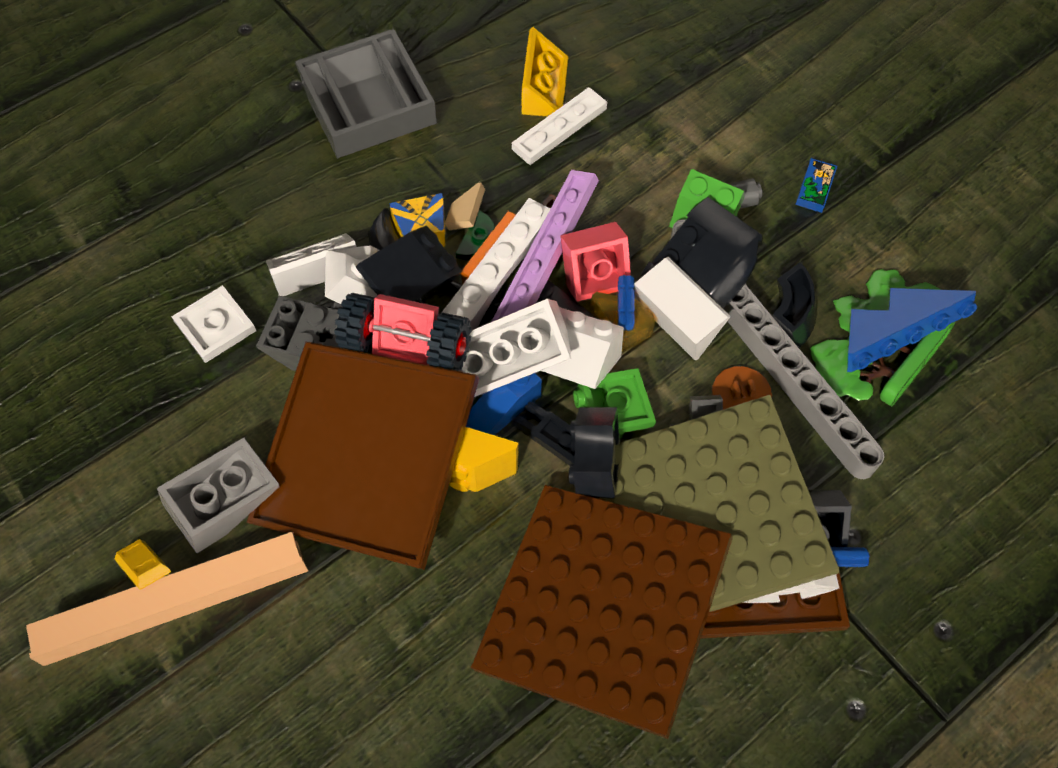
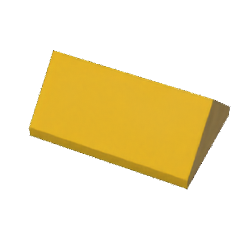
M534 27L529 29L522 83V114L549 116L562 107L564 103L568 56Z

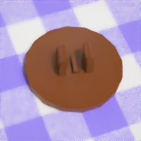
M734 366L723 370L715 378L711 388L712 395H721L723 398V409L767 395H771L772 398L771 387L766 378L758 371L743 366Z

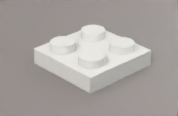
M224 286L219 287L171 316L205 363L256 332L254 324Z

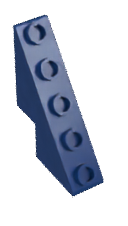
M890 288L889 310L851 309L847 372L864 369L870 363L884 356L888 357L910 343H917L934 331H941L949 324L961 318L971 316L977 309V305L974 303L976 291Z

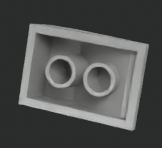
M242 438L159 486L157 491L163 506L195 552L198 553L226 536L279 488V484L245 438Z

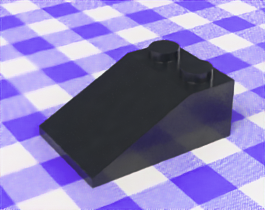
M428 226L409 232L356 266V269L377 296L382 294L418 303L442 292L463 272L457 265L455 258L446 251L439 242L437 235Z

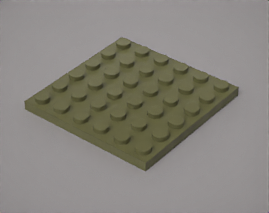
M771 395L624 441L620 445H615L614 464H619L615 498H600L601 500L723 531L732 535L733 539L709 612L839 573V567Z

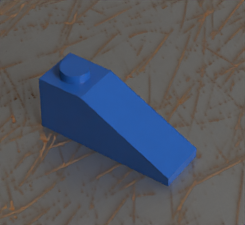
M534 373L484 393L471 408L466 427L495 435L522 413L529 402L534 403L541 397L542 379Z

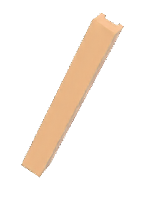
M290 532L162 577L142 590H139L136 586L28 624L26 627L31 653H29L30 659L46 666L308 572L299 544L295 541L293 533Z

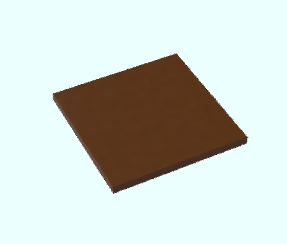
M305 342L265 464L266 468L278 482L279 488L249 514L247 523L283 533L292 532L294 536L425 570L480 378L475 374Z

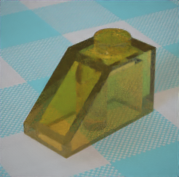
M601 292L592 294L590 310L599 320H607L612 324L618 325V296ZM635 300L634 329L623 331L622 353L652 337L655 324L654 316L638 300Z

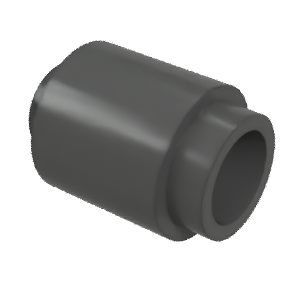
M753 178L727 183L744 190L745 198L740 209L758 205L759 199L762 198L761 185Z

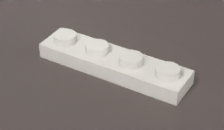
M588 87L513 141L512 150L529 165L533 164L607 109V101Z

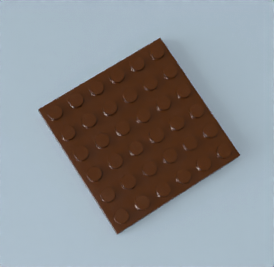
M545 485L471 668L475 672L668 739L733 539L732 535L723 531Z

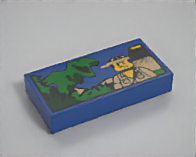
M811 158L795 205L822 213L837 166Z

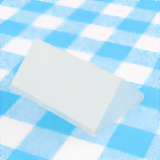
M345 233L267 260L266 263L278 294L286 296L325 282L326 253L329 250L356 247L355 241Z
M669 257L664 258L634 283L635 302L694 360L700 358L731 317Z

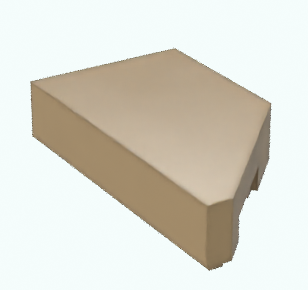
M481 182L474 185L451 203L445 221L448 230L474 227L485 192Z

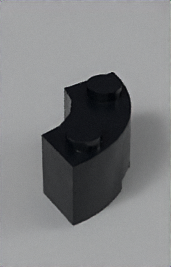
M799 262L777 279L782 302L780 307L773 313V318L798 348L810 337L817 319L813 281L807 269Z
M580 407L576 420L571 421L570 427L571 438L575 439L574 465L569 467V482L574 484L577 494L593 498H615L619 464H614L615 445H620L617 407Z

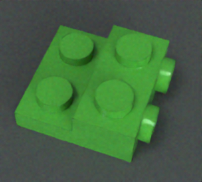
M638 368L608 373L596 389L578 383L577 389L573 392L576 408L617 407L619 438H622L625 432L653 428L656 424V419Z

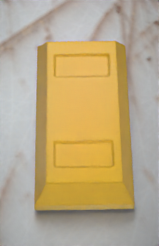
M139 539L116 552L115 561L139 590L171 572L166 564L143 540Z

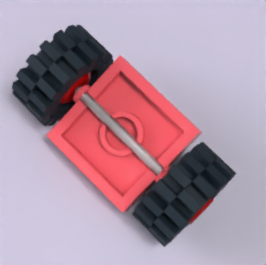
M351 293L347 294L346 300L343 299L341 302L342 309H338L337 314H339V318L335 320L337 328L334 330V335H337L335 341L339 347L367 353L370 348L373 355L454 371L462 369L463 362L467 358L466 352H469L470 348L468 344L471 342L469 334L472 332V327H470L471 321L469 318L448 313L438 315L439 307L382 294H379L377 297Z

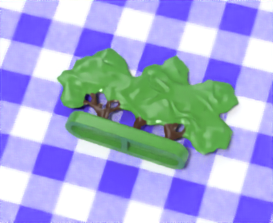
M880 269L874 271L866 283L869 299L863 300L851 295L833 300L836 310L841 313V316L838 318L840 327L848 331L850 336L851 309L889 310L890 288L941 289L927 282L906 287L904 278L900 276L897 270L885 271ZM955 322L949 324L941 331H934L926 335L914 349L907 346L900 348L899 350L906 353L908 357L897 370L886 367L882 357L879 359L880 364L875 362L869 364L878 367V371L873 369V373H867L857 369L853 372H847L849 337L847 340L834 339L818 343L810 348L811 355L816 363V370L839 397L848 395L858 401L868 400L873 394L871 380L887 376L889 381L881 391L880 400L892 407L948 337ZM860 376L868 377L866 381H862L859 378Z

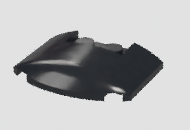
M707 197L686 215L688 219L652 263L648 262L639 279L664 258L669 257L718 305L724 308L740 292L750 277L758 260L756 256L758 241L762 243L763 236Z

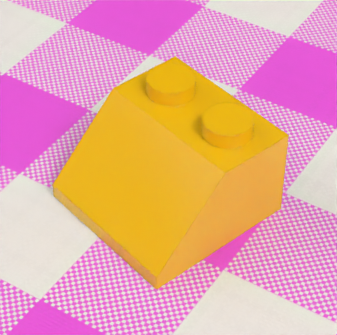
M466 427L449 483L450 486L462 492H467L468 490L478 492L516 474L518 470V443Z

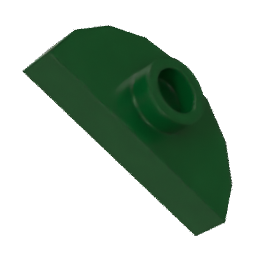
M478 211L474 227L468 229L456 251L457 259L470 260V257H473L494 230V223L488 215Z

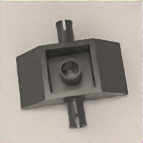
M279 295L256 346L259 350L284 366L296 371L305 342L341 348L335 341L337 335H334V330L337 328L335 320L339 318L337 312L339 308L342 309V305L334 301L332 308H327ZM369 348L367 353L372 354V349Z

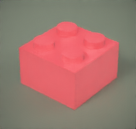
M617 222L560 235L566 285L576 302L618 292V278L621 275H631L628 236Z

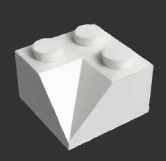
M371 245L329 250L326 253L325 297L340 304L343 299L346 300V295L351 293L377 297V294L359 273L356 266L380 250Z

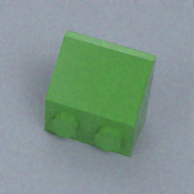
M691 169L679 194L669 227L673 228L674 223L679 220H687L688 217L686 215L707 197L736 216L745 198L744 190Z

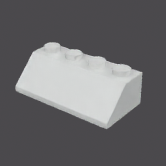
M543 300L472 330L469 334L471 336V342L468 344L470 347L469 352H466V361L463 362V367L461 370L459 369V372L475 374L480 378L474 396L476 397L571 359L568 330L557 301Z

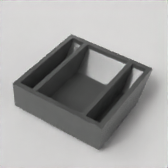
M394 29L295 61L309 102L337 158L437 124L435 101Z

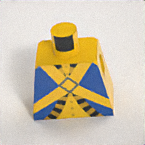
M442 193L389 203L392 222L399 238L411 231L428 226L437 235L443 247L446 245Z

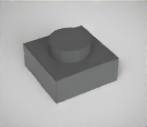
M721 395L690 396L689 420L723 410V398Z

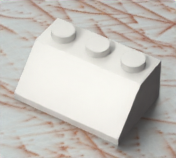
M559 307L568 330L571 359L541 371L596 389L621 358L624 327L612 324L607 320H599L586 316L581 312H574Z

